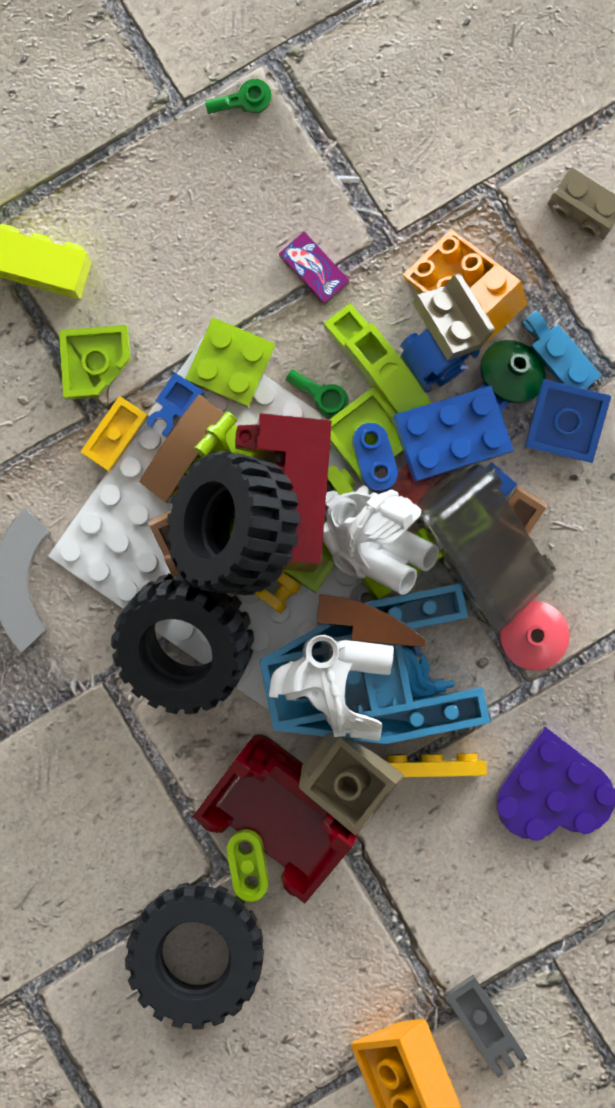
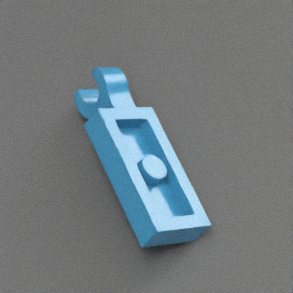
M537 310L522 323L525 329L536 339V342L530 348L559 383L587 389L602 376L559 324L550 330L546 321Z

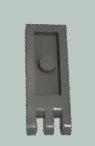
M474 975L444 994L497 1078L504 1075L501 1066L497 1063L501 1058L509 1070L515 1067L514 1062L509 1056V1053L513 1050L521 1062L527 1059V1056Z

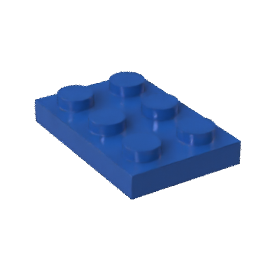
M492 386L404 411L392 417L414 483L507 455L514 451Z

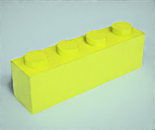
M0 224V278L81 300L92 264L91 259L82 246L71 242H65L64 246L52 243V239L45 235L33 233L32 237L19 234L20 231L12 226Z

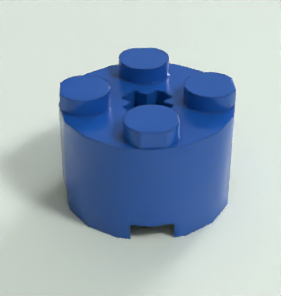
M426 329L420 335L417 333L409 335L400 344V347L403 349L400 358L426 393L431 391L430 385L437 383L439 387H442L468 368L464 361L470 355L473 358H477L480 353L479 349L447 361L429 329Z

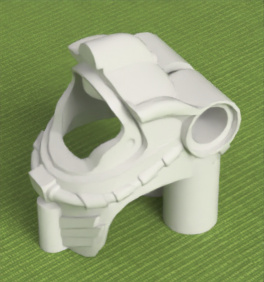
M362 486L356 492L339 495L336 491L326 493L325 508L327 510V521L324 523L323 541L332 554L334 564L346 576L364 579L367 576L399 594L405 595L413 588L417 579L416 569L407 564L409 563L423 571H428L437 561L439 555L438 546L407 531L408 527L420 517L421 509L408 498L399 497L397 491L389 490L379 495L376 493L370 494L368 487Z
M326 635L312 637L303 646L302 658L295 662L290 661L288 664L282 665L275 670L271 677L269 697L278 698V694L285 695L286 700L296 701L297 698L306 696L314 708L324 713L328 724L332 728L334 737L346 736V733H349L352 738L380 741L382 723L369 716L355 713L346 706L344 697L345 685L349 671L390 675L393 662V646L350 640L335 641ZM316 642L324 643L329 651L327 659L321 663L314 660L311 653L312 647Z

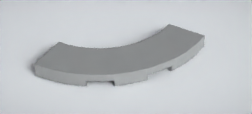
M24 508L7 529L0 544V621L6 634L20 653H25L48 630L38 616L31 593L29 592V571L32 568V563L39 547L51 532L27 508Z

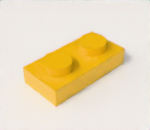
M119 396L80 452L111 473L149 416Z

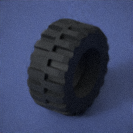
M219 451L215 454L206 455L200 459V462L197 461L188 469L189 474L180 479L177 484L179 489L172 496L170 502L173 504L171 513H168L167 523L170 524L169 532H167V543L172 548L169 551L171 559L175 564H178L176 569L181 576L195 588L203 591L235 595H253L272 585L271 582H275L284 573L282 570L283 566L289 565L293 557L291 551L293 546H297L299 535H296L297 525H300V514L296 511V506L299 505L295 492H291L294 487L287 475H284L280 467L270 463L268 460L228 451ZM235 511V522L230 537V525L233 513Z
M170 573L159 576L155 582H148L135 594L115 622L114 627L116 631L112 634L111 646L113 649H116L112 654L114 665L116 667L121 666L122 669L118 675L124 684L128 682L133 687L131 692L137 698H140L142 695L149 700L147 705L155 709L160 705L166 707L165 712L177 714L181 709L187 715L197 714L201 707L203 710L208 711L216 707L219 701H225L231 695L251 660L254 631L247 629L251 623L249 614L246 611L241 613L239 608L242 602L236 595L230 597L226 593L203 591L195 588L180 573L174 579ZM176 619L195 626L203 633L210 644L212 661L204 665L190 666L170 658L158 643L155 632L156 623L162 620Z
M188 882L179 884L173 890L167 889L160 893L154 901L147 905L134 924L126 945L128 954L125 958V970L130 971L131 974L128 982L132 991L138 990L140 994L138 1002L143 1008L150 1005L155 1010L152 1016L159 1021H162L165 1016L173 1020L171 1026L181 1029L184 1023H191L193 1030L204 1029L205 1023L212 1022V1025L216 1026L224 1023L227 1015L230 1014L234 1017L242 1010L243 1003L249 1001L254 994L256 984L260 979L264 958L262 930L258 929L257 918L253 911H248L244 906L245 901L238 896L233 897L228 894L227 888L220 885L218 889L209 887V882H198L197 885L191 886ZM187 922L203 923L213 927L224 937L229 949V962L219 979L204 985H193L179 980L169 971L163 959V945L168 934L178 925Z

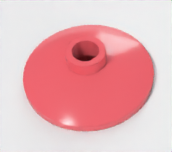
M527 602L518 605L507 614L501 625L500 642L505 655L515 665L527 670H543L555 665L565 654L569 644V629L564 617L554 607L542 602ZM534 629L540 630L543 635L542 640L538 643L531 639V632Z

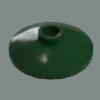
M502 340L492 344L482 356L480 363L481 376L487 387L492 386L495 396L510 403H525L538 395L542 379H546L543 362L529 346L514 340Z

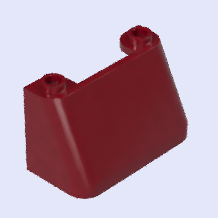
M256 734L250 739L192 817L209 832L223 833L229 826L236 831L242 829L255 831L263 841L265 853L284 867L281 874L284 889L287 893L297 897L305 904L349 852L358 834L355 836L300 789L299 782L303 765L301 761L272 739Z

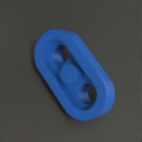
M365 423L358 427L354 433L352 440L353 450L364 485L372 492L384 493L390 490L397 480V466L385 429L376 423ZM374 435L377 443L369 445L365 442L364 437ZM376 468H383L387 476L385 478H377L374 470Z

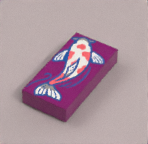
M305 231L279 253V257L323 305H326L349 284L350 280Z

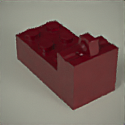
M260 413L256 424L237 426L235 449L251 452L252 457L268 460L270 463L276 464L282 469L284 475H287L294 487L291 492L296 493L299 505L296 506V511L300 514V525H297L296 535H299L297 546H293L291 551L293 557L289 565L283 566L282 570L314 572L321 564L332 421Z

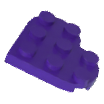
M544 726L503 779L496 793V809L500 821L511 833L521 838L535 841L550 835L559 826L571 832L590 834L609 820L615 808V788L608 776L599 767Z

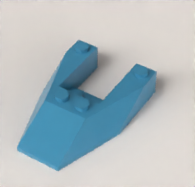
M461 583L364 602V604L388 613L411 629L468 618ZM321 624L260 659L273 730L316 736L333 734L324 713L314 708L306 696L299 697L296 701L286 700L285 695L278 694V698L269 697L270 682L277 668L288 664L290 661L295 662L302 658V649L307 640L318 635H326L335 641H351V626ZM316 642L312 647L311 653L313 659L321 663L327 659L329 651L324 643ZM381 644L393 646V662L390 675L357 671L348 672L344 696L346 706L355 713L369 716L382 723L380 741L352 738L349 733H346L344 737L351 740L389 744L490 723L482 687L413 700L402 645Z

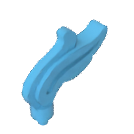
M402 647L412 696L417 699L430 697L436 693L446 692V688L455 686L453 680L445 681L444 678L432 680L429 678L430 666L425 655L419 653L420 661L418 662L415 653L411 649Z

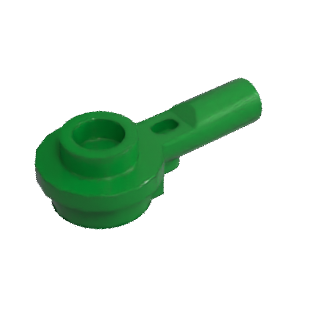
M250 79L242 84L238 93L205 100L207 114L240 107L244 112L260 113L270 105L272 95L269 85L264 81Z
M293 369L285 379V381L313 397L318 412L324 417L332 418L349 405V397L341 386L335 384L319 386Z

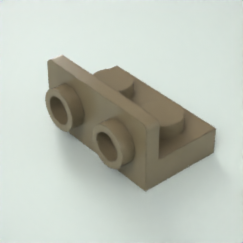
M571 167L551 195L547 204L552 207L553 212L563 219L570 218L581 225L582 231L587 235L604 240L615 224V194Z
M460 273L453 275L446 286L419 294L413 301V305L447 361L481 349L495 331L489 317L483 311L471 288Z

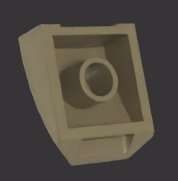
M326 734L302 765L299 787L306 795L356 836L399 784L404 774L353 740L344 736L334 737L333 734Z

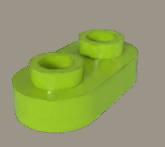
M242 829L235 832L227 844V856L234 892L240 899L254 902L260 900L265 895L269 887V874L261 837L253 830ZM243 841L249 842L252 850L244 851L240 843ZM255 876L258 884L250 885L246 877Z

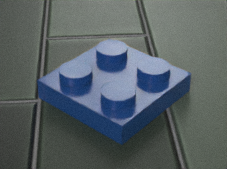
M542 379L524 446L593 463L611 395Z

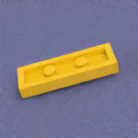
M439 753L421 754V760L408 761L406 754L386 755V762L404 774V777L487 776V761L477 759V753H456V759L442 760V754Z

